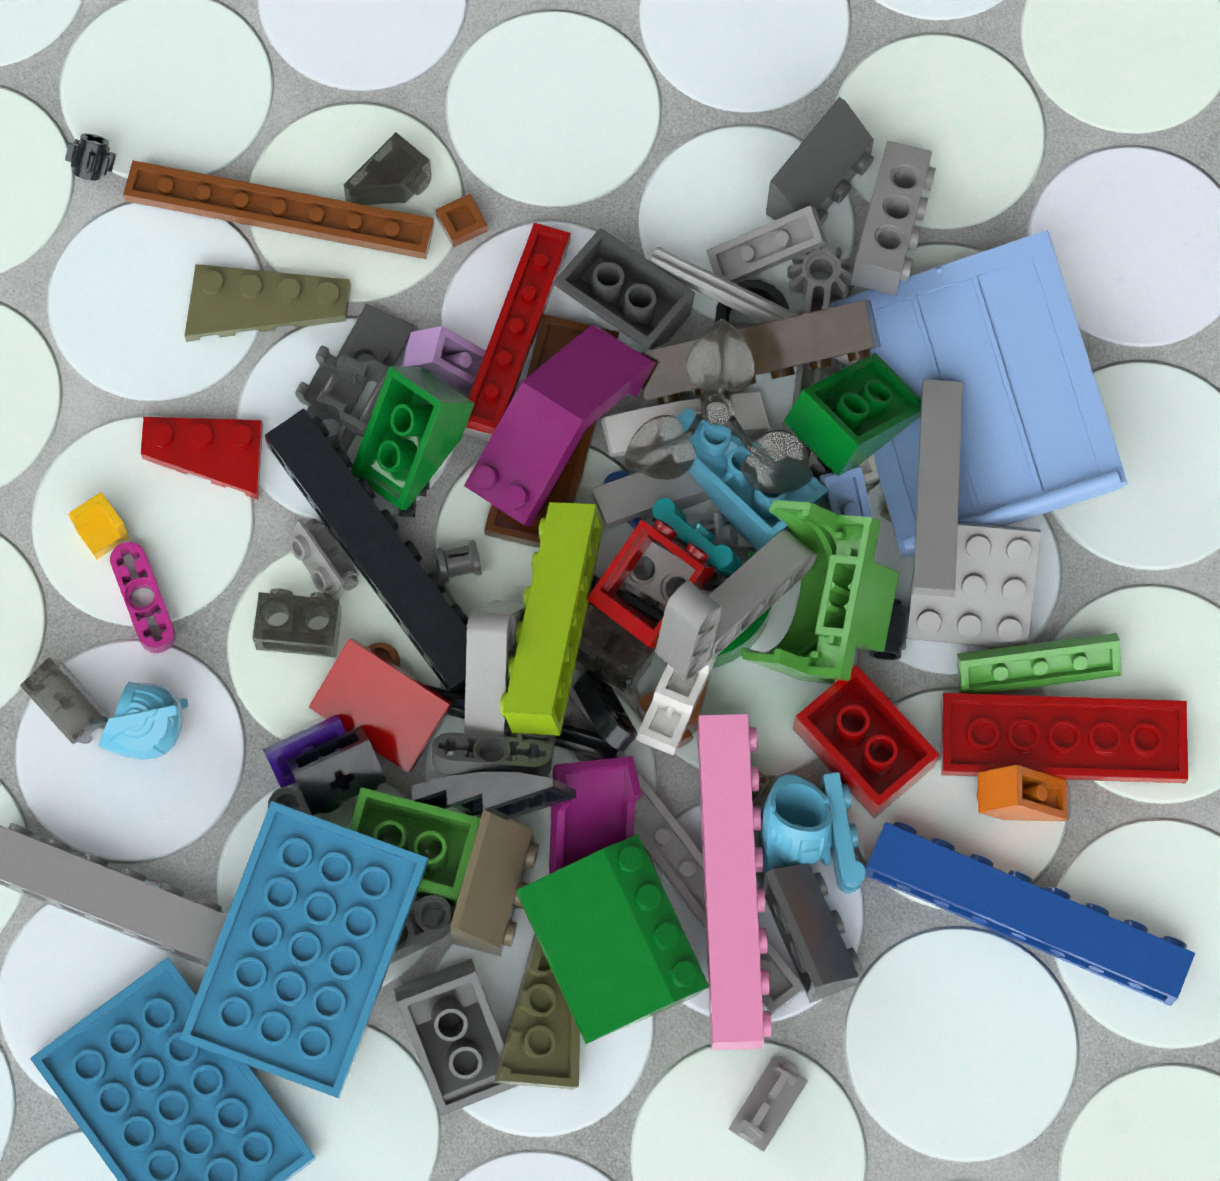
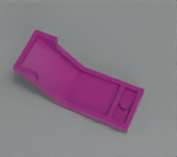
M592 324L522 381L464 486L522 525L531 527L585 430L627 394L637 397L656 362Z
M633 756L555 764L553 766L552 778L575 789L577 798L551 806L549 874L603 848L633 837L635 802L642 795Z

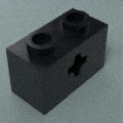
M361 726L286 760L312 816L336 810L342 802L354 796H359L361 787L375 791L380 784L387 782L370 740ZM341 770L342 775L336 778L334 773Z

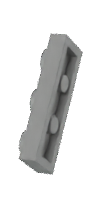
M810 205L706 251L714 274L737 283L828 243L816 208Z

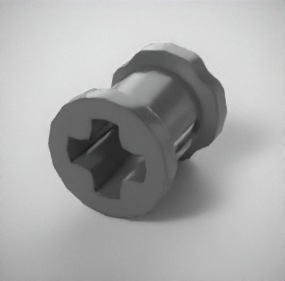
M475 540L468 541L467 546L443 550L442 547L435 548L443 583L449 582L451 577L474 573L476 576L482 575Z

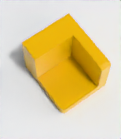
M102 492L68 514L75 531L96 560L130 538L123 521Z

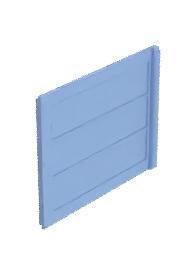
M1048 230L909 276L908 282L900 280L896 295L870 289L829 303L830 308L861 300H871L881 347L872 348L871 353H876L920 397L923 379L963 382L959 522L1007 526L1122 489L1123 486L1129 485ZM920 417L873 454L902 557L915 555Z

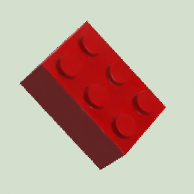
M857 665L851 670L850 681L837 680L798 713L793 724V730L832 773H840L841 783L848 784L850 793L874 819L935 767L940 755Z

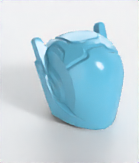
M129 681L122 692L115 716L109 718L98 747L124 757L139 760L155 759L167 754L175 746L180 736L183 723L182 709L189 706L188 700L186 698L177 699L171 690L162 685Z
M786 774L779 777L761 808V831H758L763 849L764 872L774 869L776 865L780 867L806 863L811 865L819 860L826 866L831 863L832 812L829 798L811 782L796 775Z

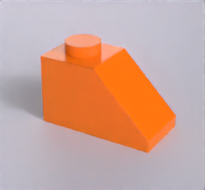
M1020 765L978 773V813L1001 820H1068L1067 780Z

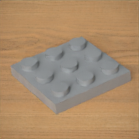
M958 521L954 597L913 594V566L907 639L999 648L1027 645L1030 633L1041 530Z

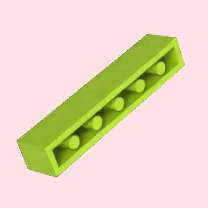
M549 502L546 518H541L539 539L541 542L539 551L534 552L532 555L531 570L533 578L531 586H527L524 591V619L519 621L516 627L517 651L515 656L510 657L508 664L509 687L507 692L502 693L500 700L501 715L506 718L512 733L561 735L588 606V600L586 599L591 592L604 530V524L596 504Z

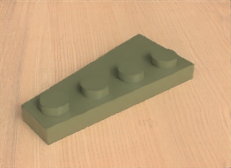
M195 264L184 335L186 342L200 340V337L219 335V338L236 336L235 332L258 330L259 333L275 331V327L290 325L298 328L345 322L351 290L350 279Z
M534 933L494 1083L573 1090L579 1087L580 1031Z

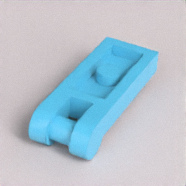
M839 772L823 774L819 783V789L830 801L832 812V847H830L836 882L842 892L851 894L860 888L866 876V870L861 862L855 860L853 848H858L859 846L858 833L855 823L849 824L846 809L851 808L850 790L848 784H841Z

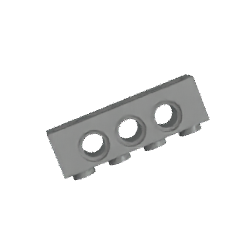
M887 141L859 245L851 285L896 295L900 280L908 282L913 259L906 257L907 250H916L921 228L914 227L915 219L923 221L928 203V198L921 196L923 189L931 191L936 168L929 167L932 151Z

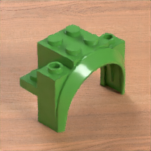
M774 500L769 508V512L785 522L792 530L794 536L817 554V559L808 573L801 579L795 615L783 639L777 646L766 652L741 647L742 659L801 681L834 684L835 680L850 681L856 649L884 652L899 578V572L873 561L881 521L873 517L838 515L811 502Z

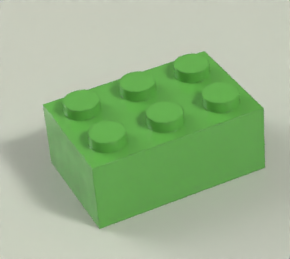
M361 787L349 829L429 858L416 896L423 898L429 895H439L445 898L450 905L456 906L481 818Z

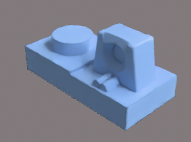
M856 466L840 476H837L834 472L820 476L821 483L828 489V493L825 496L827 510L838 515L872 517L861 466Z

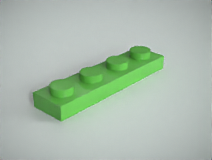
M1117 633L959 653L957 654L960 693L986 694L1121 676L1120 639Z

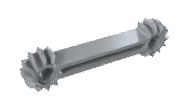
M826 244L821 246L819 250L814 249L792 259L794 265H790L787 270V277L792 279L789 283V290L791 293L803 292L805 295L803 314L810 313L813 301L820 302L823 310L829 308V301L832 296L843 299L848 295L847 286L851 285L852 273L849 270L852 263L850 258L840 259L842 255L840 247L829 252L827 251L828 246ZM815 271L825 272L829 276V278L825 280L815 279L811 274ZM809 363L797 366L792 407L802 389L820 381L821 369L810 371ZM790 428L787 436L775 433L771 435L770 443L772 446L767 447L766 451L784 460L789 458L788 455L791 452H803L808 457V460L800 464L816 479L820 480L821 475L827 474L824 468L827 466Z

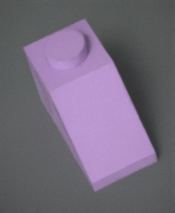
M438 326L410 332L402 366L423 367L452 388L471 391L486 351L447 328Z

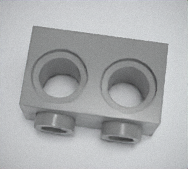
M653 539L626 578L627 585L625 588L644 599H647L649 595L660 602L658 608L665 612L667 602L676 591L677 582L681 578H684L687 582L695 569ZM648 558L652 559L655 564V573L650 579L643 572V565ZM713 573L703 589L707 591L711 589L718 573Z

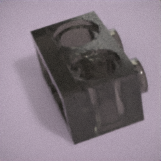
M278 588L271 589L269 593L259 592L252 637L256 650L336 658L342 617L340 601L334 599L330 594L320 592L311 593L309 597L296 596L292 591ZM281 612L288 615L287 621L282 625L273 626L268 623L269 618L275 613ZM322 616L329 620L328 624L322 629L314 630L308 627V623L314 617Z
M588 603L576 661L629 696L651 666L655 648L645 645L613 619Z

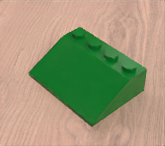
M639 835L603 848L515 891L586 1045L688 1001L710 987Z

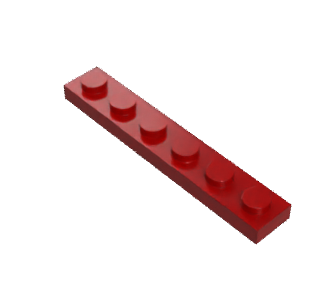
M538 223L533 224L468 397L475 404L466 428L492 435L513 399L554 287L553 282L559 274L571 241L570 232Z

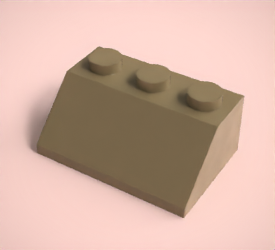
M483 809L450 925L453 944L500 957L504 945L512 946L517 929V922L511 921L515 906L522 907L515 891L528 885V883L522 882L526 867H534L539 849V844L533 843L532 829L512 819L505 820Z

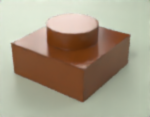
M471 194L435 210L436 217L453 248L488 232L487 224Z

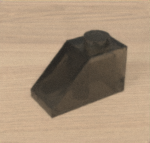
M395 132L343 184L346 201L362 205L406 203L414 194L420 195L429 186L432 179L430 159Z

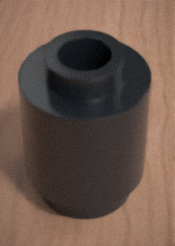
M894 599L884 652L869 650V655L873 658L897 660L901 658L902 650L906 649L909 609L902 606L900 600Z

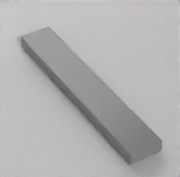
M923 379L913 578V594L943 597H954L963 382Z

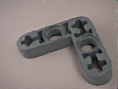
M454 732L444 733L437 736L432 743V764L438 771L454 775L475 772H520L547 777L552 770L556 735L517 733V738ZM448 751H454L453 755H447ZM469 752H473V758H469ZM487 752H497L503 757L500 760L490 762L484 760L481 756ZM511 755L515 756V761H511ZM530 758H537V762L529 761Z

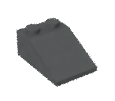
M472 959L394 988L397 1005L441 1116L519 1086L494 1083L504 1042Z

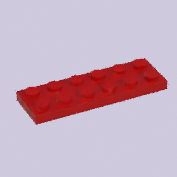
M942 693L941 776L978 777L979 772L1020 765L1064 780L1186 784L1188 781L1187 701Z

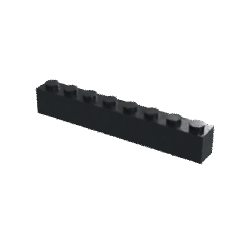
M303 408L265 434L267 447L445 689L454 693L461 692L465 689L467 627L465 625L468 624L467 616L457 603L450 606L442 593L446 589L433 571L427 574L418 563L423 559L410 540L404 543L395 532L399 529V526L391 513L386 508L380 511L372 499L376 495L368 482L363 477L357 480L349 468L353 464L345 451L340 446L336 449L332 447L326 438L330 433L322 420L317 415L311 418Z

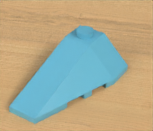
M690 408L685 409L659 431V436L719 510L734 525L737 532L757 551L784 529L794 536L792 530L785 522L769 512V508L774 500L811 502L819 505L828 493V489L800 463L790 458L784 460L766 451V446L756 441L752 444L732 434L730 428Z

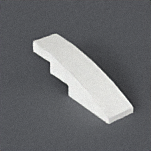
M761 392L684 400L604 417L601 422L609 455L613 457L672 452L659 436V431L687 408L730 428L731 433L736 436L764 434L770 426Z
M702 589V591L706 595H710L712 593L710 591ZM717 656L689 680L685 679L667 664L654 692L651 705L638 730L636 741L674 756Z

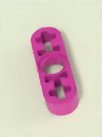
M133 542L121 543L113 549L110 555V564L139 641L143 648L151 653L165 652L170 649L175 641V630L147 556L140 545ZM131 554L133 559H137L134 565L139 578L133 580L127 567L122 565L124 563L123 557ZM140 588L150 589L154 593L153 601L145 607L135 606L131 599L136 590ZM154 615L160 630L167 629L161 633L162 639L156 642L152 636L146 637L151 634L146 617Z

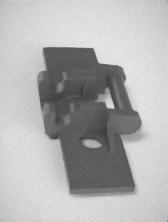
M368 304L364 306L337 357L330 354L329 348L321 345L315 355L320 366L309 385L305 382H300L295 391V395L300 403L309 406L307 413L311 418L317 415L322 421L334 419L340 424L337 434L326 438L334 449L340 446L345 453L349 450L356 435L364 436L389 366H395L409 340L410 332H413L415 329L414 325ZM363 353H369L376 358V360L372 358L367 362H359L355 359ZM374 381L377 385L358 419L351 416L350 414L367 383Z

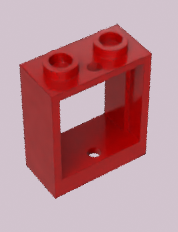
M641 519L586 599L645 645L653 648L657 646L663 617L656 625L616 595L653 539L695 569L688 581H691L700 590L703 589L716 568L706 562L710 556L704 550L691 542L686 547L675 538L678 532L660 519H657L655 523Z

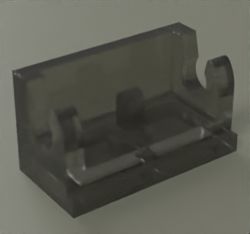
M49 657L20 684L23 690L72 744L76 742L82 744L90 743L93 740L90 736L91 733L99 727L105 729L109 718H112L62 662Z

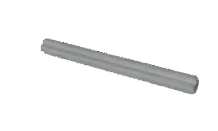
M656 247L649 258L650 262L685 286L763 324L798 316V314L661 247ZM847 354L833 357L849 366L859 361L849 362Z

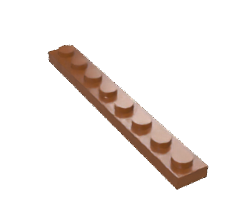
M132 160L123 193L126 202L421 259H427L435 226L434 218L134 160Z

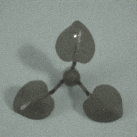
M724 319L718 320L712 329L695 343L687 357L686 371L688 377L697 388L702 390L700 393L701 410L695 412V418L690 427L684 432L682 423L673 415L654 417L636 431L625 453V464L629 468L656 479H674L685 474L695 460V447L688 438L695 434L701 421L705 420L713 425H720L729 421L746 450L751 453L743 460L741 472L745 480L752 487L766 493H788L805 486L813 477L807 450L803 442L796 435L785 430H772L761 435L755 447L738 422L737 415L733 412L731 392H741L747 389L754 377L755 363L745 339Z

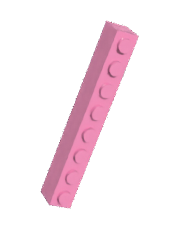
M748 714L699 715L697 742L708 984L710 986L708 991L711 1051L762 1049L764 1037H771L770 1011H763L762 995H769L768 970H761L760 954H767L766 928H759L758 913L765 912L764 887L757 888L756 872H763L762 847H755L754 832L761 831L760 807H753L752 792L759 791L758 767H751L750 752H757L756 727H749Z

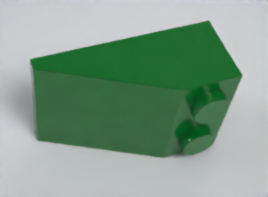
M873 353L872 357L861 359L803 389L783 422L837 476H840L862 464L918 419L921 415V397L876 353Z
M389 366L351 468L352 474L358 479L363 477L374 491L400 510H407L461 440L475 403L423 367Z

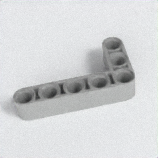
M784 529L775 535L710 595H706L691 581L685 582L673 593L667 602L655 653L685 679H691L800 581L815 563L817 554Z
M494 600L470 613L467 625L464 724V733L514 737V733H512L506 718L501 715L500 700L502 693L507 692L509 687L508 664L510 657L516 655V648L518 646L516 642V627L518 622L524 619V602ZM469 752V758H473V752ZM487 752L481 757L486 761L492 762L500 760L503 756L497 752Z

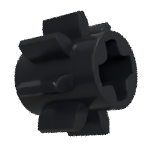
M84 133L81 134L80 140L75 139L74 143L69 142L65 160L71 162V167H73L72 173L77 177L96 181L100 180L101 174L106 175L107 171L112 172L116 154L109 152V141L95 134Z

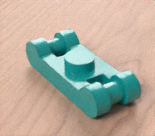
M661 498L654 503L652 508L654 517L673 527L678 532L675 537L686 546L691 542L704 550L710 556L706 562L716 568L724 577L729 578L743 565V561L730 547L726 545L714 546L711 541L715 536L700 523L696 522L691 527L687 523V517L684 512L671 499Z

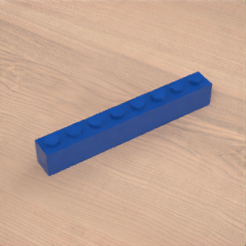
M885 822L865 869L866 877L1171 1006L1178 999L1195 956L1194 952L1186 949L1187 944L1170 936H1164L1161 939L1147 933L1148 928L1139 922L1129 919L1121 922L1109 917V911L1099 905L1086 903L1083 906L1070 900L1071 896L1061 889L1055 887H1047V890L1031 884L1032 879L1023 873L1013 870L1005 873L994 868V863L983 856L971 854L970 857L956 852L955 846L945 840L933 838L930 841L916 835L917 830L907 824L894 822V825Z

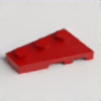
M143 417L140 453L142 459L186 475L190 473L210 480L212 484L223 488L227 486L244 492L246 496L258 500L263 437L262 420Z

